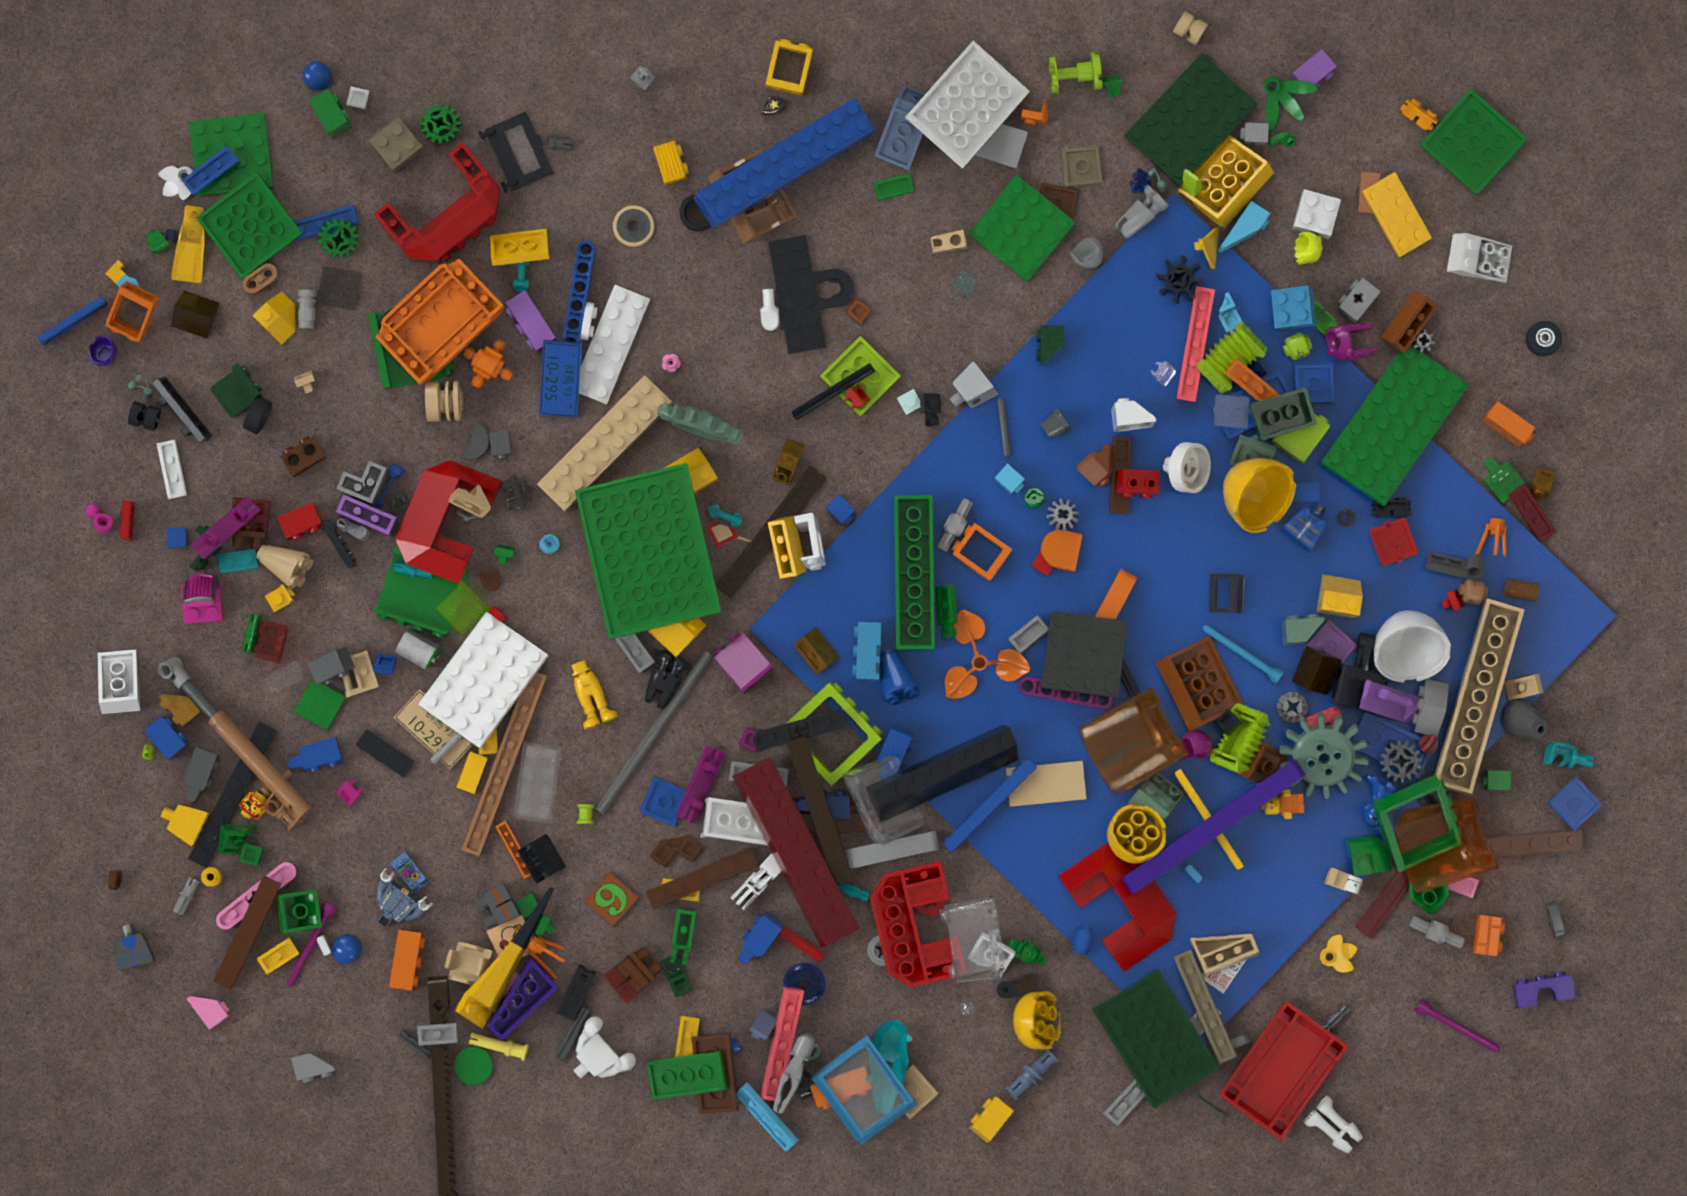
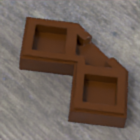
M689 836L661 840L650 857L664 867L668 865L676 852L693 862L703 846Z

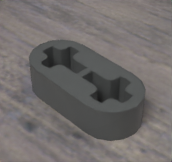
M1556 901L1547 903L1546 909L1554 939L1565 937V932Z
M1248 1032L1230 1039L1234 1049L1252 1042Z

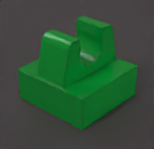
M497 544L494 555H499L498 564L506 566L508 557H514L516 548Z
M542 914L534 932L543 936L544 931L553 934L556 927L548 924L550 918Z

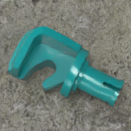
M1551 741L1547 745L1543 758L1544 765H1551L1557 755L1560 756L1561 761L1557 765L1559 768L1565 764L1570 769L1575 764L1592 768L1594 763L1591 762L1592 760L1594 761V756L1578 753L1577 747L1558 741Z

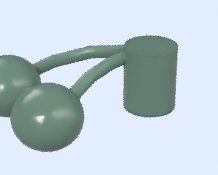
M1153 167L1146 172L1150 179L1156 175L1158 179L1157 189L1163 192L1166 188V183L1160 179L1156 169Z
M141 375L136 376L137 381L142 379ZM146 380L147 388L138 386L136 381L129 382L128 388L130 390H135L137 387L144 388L143 397L145 399H150L152 391Z

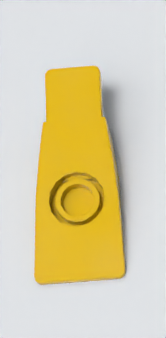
M185 206L183 224L181 225L175 250L172 280L192 283L202 282L204 228L196 217L204 212L203 207Z

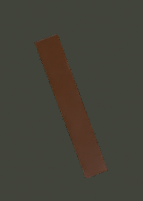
M265 875L263 876L213 982L229 990L234 987L281 883Z

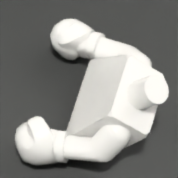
M596 1016L586 1021L583 1033L580 1035L577 1043L576 1052L578 1055L576 1057L581 1063L573 1071L579 1078H582L588 1072L594 1077L597 1075L600 1078L614 1076L619 1072L632 1069L636 1063L634 1054L626 1053L619 1057L598 1034V1031L603 1026V1021Z

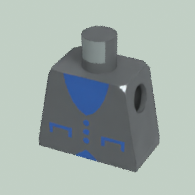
M133 924L121 926L124 938L115 940L117 970L122 971L156 962L145 934H135Z

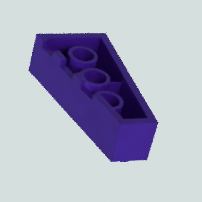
M532 957L529 958L498 1005L495 1013L487 1022L489 1029L501 1041L558 989L557 984Z

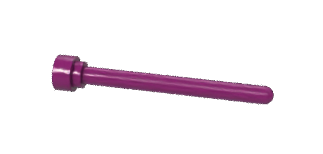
M324 901L321 907V912L323 913L321 916L322 927L315 928L287 981L289 987L294 986L317 942L316 939L320 936L329 917H332L333 914L335 915L339 908L331 905L328 901Z
M1423 998L1419 1001L1420 1005L1416 1007V1013L1421 1016L1423 1014L1425 1016L1429 1015L1494 1052L1500 1050L1499 1045L1431 1008L1428 1001Z

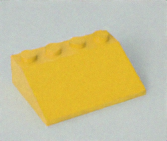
M1229 135L1193 173L1204 185V188L1198 195L1193 197L1182 186L1178 191L1207 217L1225 229L1274 174V171L1268 161Z

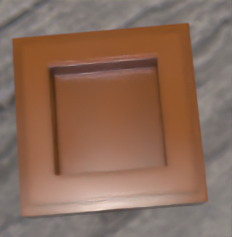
M857 298L845 314L861 325L872 309Z

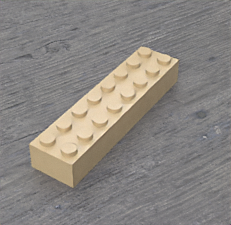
M644 375L537 485L566 513L577 502L575 490L592 486L661 417L657 415L660 404L667 403L672 405V401Z

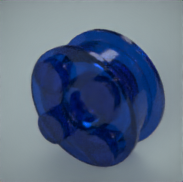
M799 963L791 967L785 974L783 989L784 987L801 989L799 981L804 978L808 979L810 987L804 990L802 1006L816 1003L822 997L826 982L822 971L818 967L810 963Z

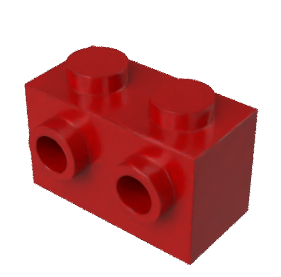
M1117 470L1116 494H1123V497L1126 498L1141 495V498L1151 499L1152 495L1159 494V471Z
M313 502L277 517L286 539H292V541L301 539L303 537L302 534L308 531L311 534L320 530V526L323 523Z

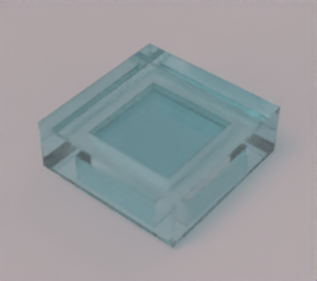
M961 270L952 287L968 296L978 279Z

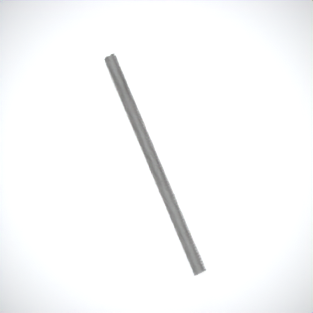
M706 651L702 653L682 685L677 689L678 691L673 695L674 697L669 701L670 703L665 707L666 709L661 713L662 715L657 718L658 721L654 722L641 744L632 754L630 760L625 764L626 766L621 770L622 772L617 776L618 778L614 780L615 782H613L612 786H610L611 788L606 792L607 794L602 798L603 800L599 802L600 804L595 808L602 814L606 812L605 810L610 806V802L614 800V796H617L618 790H621L620 788L623 787L624 782L627 781L631 773L636 769L642 757L647 753L646 751L651 747L650 745L654 743V739L658 737V733H661V729L669 721V717L673 715V711L677 709V705H680L679 703L682 702L681 699H684L683 697L686 696L685 693L688 694L690 688L695 684L694 682L699 678L698 676L703 672L702 670L706 668V664L710 662V658H713L711 654Z

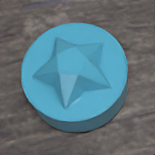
M547 534L540 540L539 546L544 553L553 554L558 550L560 542L555 535Z

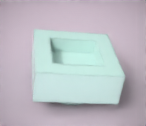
M914 389L897 398L906 415L920 408V399Z

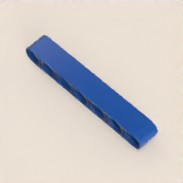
M588 240L580 242L577 248L562 341L566 342L573 339L577 343H581V330L595 258V247ZM590 246L592 251L590 254L584 255L581 253L582 248ZM581 265H587L589 267L586 273H580L578 271ZM583 283L586 286L585 290L577 292L575 290L577 284ZM575 302L582 303V309L579 311L573 310V304ZM571 321H578L579 327L572 330L569 328V324Z

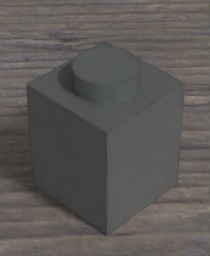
M509 431L489 433L492 456L497 457V460L508 459V455H512Z

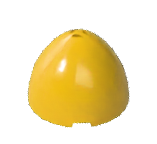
M1267 458L1249 459L1233 466L1224 479L1223 496L1226 508L1234 521L1242 529L1250 533L1267 530L1266 527L1273 522H1279L1289 509L1295 495L1296 483L1293 481L1294 472L1287 465Z

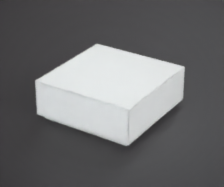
M351 86L346 105L365 110L370 91Z
M325 935L318 937L316 940L323 955L331 954V947Z

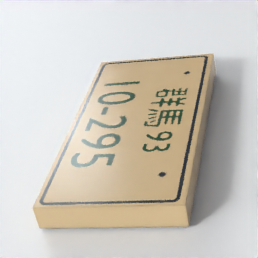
M419 689L394 718L430 752L435 754L457 732L418 705L425 696V693ZM463 737L440 761L451 769L473 746V743Z

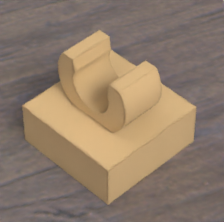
M312 370L294 377L297 388L303 386L305 393L313 391L311 382L315 381Z

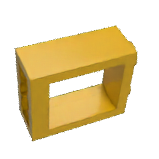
M785 39L775 41L765 84L766 88L803 96L813 49L807 44L799 43V45L791 44V41ZM779 48L806 54L800 85L773 79Z

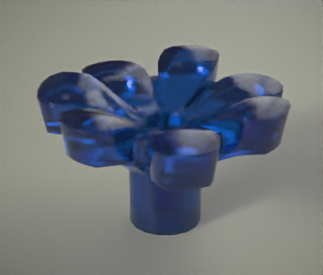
M1138 168L1137 173H1133L1132 178L1134 180L1130 181V187H1133L1132 193H1142L1147 184L1151 186V181L1147 179L1148 173Z

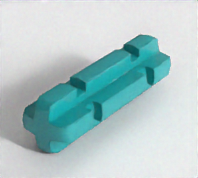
M847 882L846 884L837 885L839 890L843 891L842 893L854 898L858 897L863 902L868 901L869 891L864 889L862 891L859 887Z

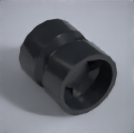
M134 401L129 412L128 424L136 427L143 425L144 429L155 432L158 426L155 420L160 418L161 408L153 405L146 407L145 403Z

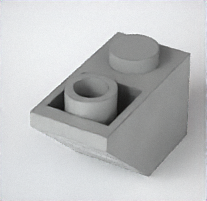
M313 1053L291 1058L297 1081L302 1080L303 1083L313 1081V1076L321 1074V1078L333 1075L332 1071L336 1070L334 1065Z

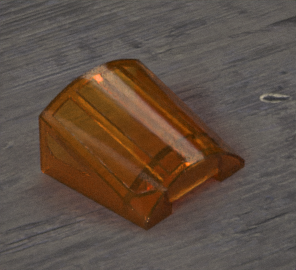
M1153 686L1078 726L1082 741L1093 764L1114 794L1131 789L1189 755L1181 738L1176 737L1160 707L1161 701Z
M1475 797L1451 801L1452 806L1450 808L1457 817L1455 824L1459 826L1462 832L1459 835L1462 844L1405 870L1417 894L1499 868L1493 849H1489L1478 817L1481 813ZM1439 803L1406 809L1394 822L1395 836L1400 853H1404L1448 833Z

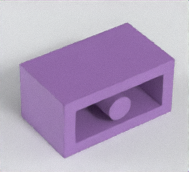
M1321 49L1294 71L1291 77L1294 80L1311 82L1319 88L1321 86L1319 82L1323 79L1329 80L1335 74L1334 70L1337 66Z

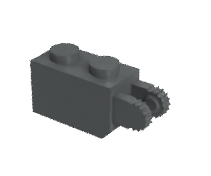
M195 747L183 779L185 785L189 786L186 795L187 801L196 803L201 792H206L207 788L210 789L214 781V778H211L214 770H218L221 760H218L219 755Z

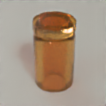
M1506 578L1503 585V597L1509 596L1515 599L1537 601L1539 583Z

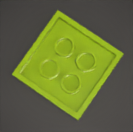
M861 336L820 375V378L828 386L832 387L865 365L872 364L875 369L873 374L839 394L844 400L848 396L846 394L847 391L857 385L861 386L870 400L859 408L853 409L860 417L901 377ZM851 399L846 401L850 407L853 406L854 403Z

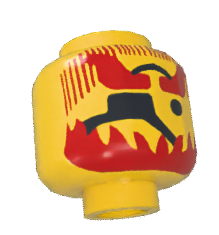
M258 791L255 793L249 792L240 802L241 814L248 820L251 817L256 820L259 819L265 812L264 804L267 799Z

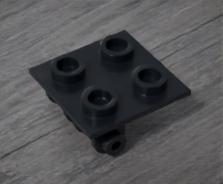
M547 834L517 850L536 884L566 867Z

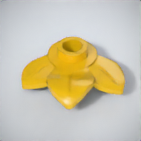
M1335 935L1328 940L1327 948L1321 951L1320 960L1325 966H1333L1338 972H1350L1354 968L1349 959L1354 956L1357 947L1349 943H1343L1342 936ZM1328 953L1333 955V959L1330 961L1326 959Z

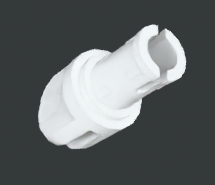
M774 289L762 290L763 307L760 309L761 323L766 330L773 331L779 326V308L775 306Z

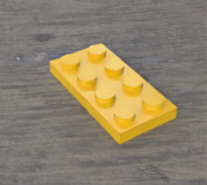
M1396 172L1389 174L1361 191L1398 257L1405 255L1432 239Z

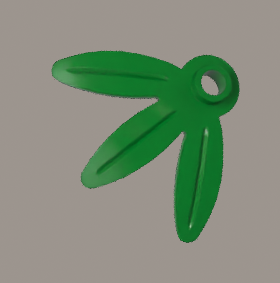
M1277 76L1268 77L1264 82V90L1269 94L1265 111L1268 131L1273 132L1277 125L1279 101L1293 117L1299 121H1304L1305 116L1302 108L1288 92L1298 94L1313 93L1318 91L1317 85L1304 80L1282 82ZM1275 82L1277 84V87L1272 88L1270 86V83Z

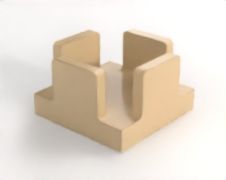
M458 942L456 950L450 949L446 959L445 968L450 969L448 979L473 985L492 964L495 951Z

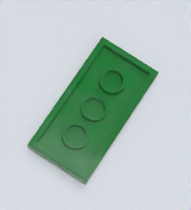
M722 1051L646 1061L652 1100L728 1089Z

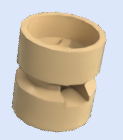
M1185 11L1174 28L1173 33L1180 37L1186 36L1187 41L1196 46L1208 24L1201 19L1195 20L1194 15Z

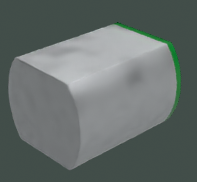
M410 628L404 633L395 653L427 670L434 664L436 659L438 660L439 651L442 646Z

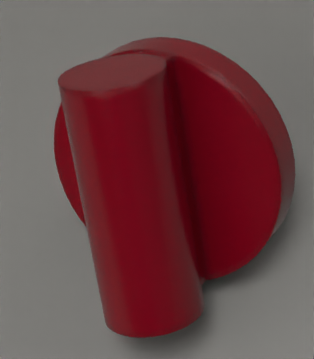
M1433 734L1422 736L1418 744L1419 749L1425 754L1434 753L1438 748V738Z

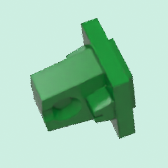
M1120 74L1101 78L1109 98L1120 96V83H1123Z

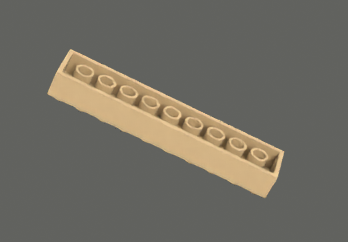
M1488 598L1483 603L1435 771V775L1440 781H1444L1448 790L1468 796L1473 792L1525 609Z

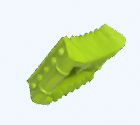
M1243 321L1234 326L1235 331L1230 330V335L1224 334L1225 339L1219 338L1220 344L1214 343L1215 349H1209L1211 355L1205 354L1207 359H1201L1196 365V368L1220 393H1224L1232 388L1233 380L1224 372L1235 358L1247 366V364H1252V360L1257 361L1256 357L1263 358L1266 355L1267 347Z
M1237 703L1231 711L1243 723L1230 736L1226 733L1223 734L1225 739H1220L1222 743H1217L1219 748L1212 749L1210 762L1227 768L1230 771L1242 773L1249 771L1250 768L1247 763H1252L1250 758L1256 757L1254 752L1260 751L1257 745H1263L1260 739H1265L1262 733L1268 732L1265 727L1271 724H1269L1266 713Z

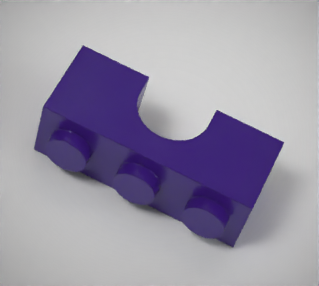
M1566 972L1554 973L1552 978H1547V975L1535 977L1536 981L1528 982V979H1521L1516 981L1517 984L1512 985L1516 1008L1538 1005L1537 993L1542 988H1548L1552 991L1554 1001L1576 998L1572 975H1566Z

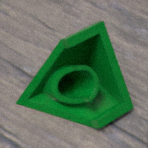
M221 824L218 853L237 855L238 849H240L257 826Z
M1448 877L1409 879L1410 899L1428 914H1434L1449 897Z

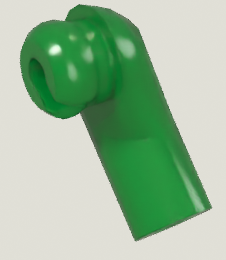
M1282 131L1269 137L1268 144L1270 147L1278 143L1287 147H1293L1296 144V139L1293 135Z

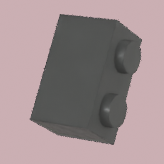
M347 647L336 649L308 663L316 685L324 683L325 686L334 683L336 677L340 679L350 675L349 671L355 668Z

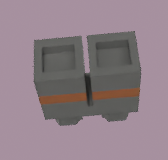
M504 883L484 893L483 897L475 902L479 911L489 907L492 914L483 918L487 927L497 924L501 925L520 916L513 900L497 907L512 899Z

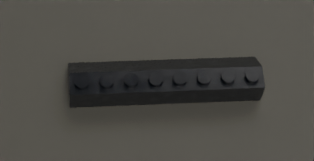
M1003 724L867 786L866 790L879 822L882 823L1019 760L1017 743L1011 728Z

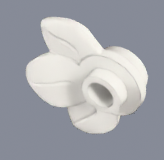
M169 166L161 170L158 175L166 181L163 195L172 197L178 194L182 200L187 199L191 192L182 182V174L188 173L189 175L193 170L186 166L179 169Z

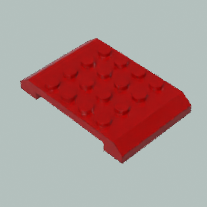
M1285 1001L1218 1095L1282 1141L1293 1126L1292 1124L1349 1046Z

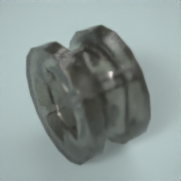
M1344 509L1337 515V522L1343 527H1349L1355 521V514L1349 509ZM1343 513L1350 514L1349 523L1342 522Z

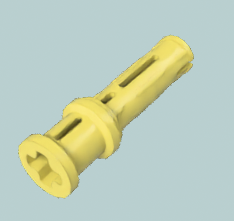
M474 1032L471 1033L470 1037L478 1039V1041L470 1039V1045L503 1052L506 1057L521 1058V1061L526 1059L529 1044L521 1045L514 1043L513 1040L505 1042Z

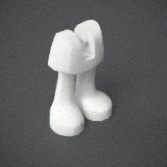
M1326 1096L1316 1108L1341 1130L1339 1132L1336 1131L1316 1110H1313L1303 1123L1309 1127L1317 1126L1333 1140L1332 1145L1343 1152L1350 1153L1353 1148L1342 1137L1348 1133L1357 1142L1363 1137L1353 1122L1348 1124L1336 1113L1332 1106V1099Z

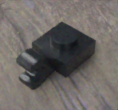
M920 394L921 413H926V427L939 425V418L936 413H941L940 394Z

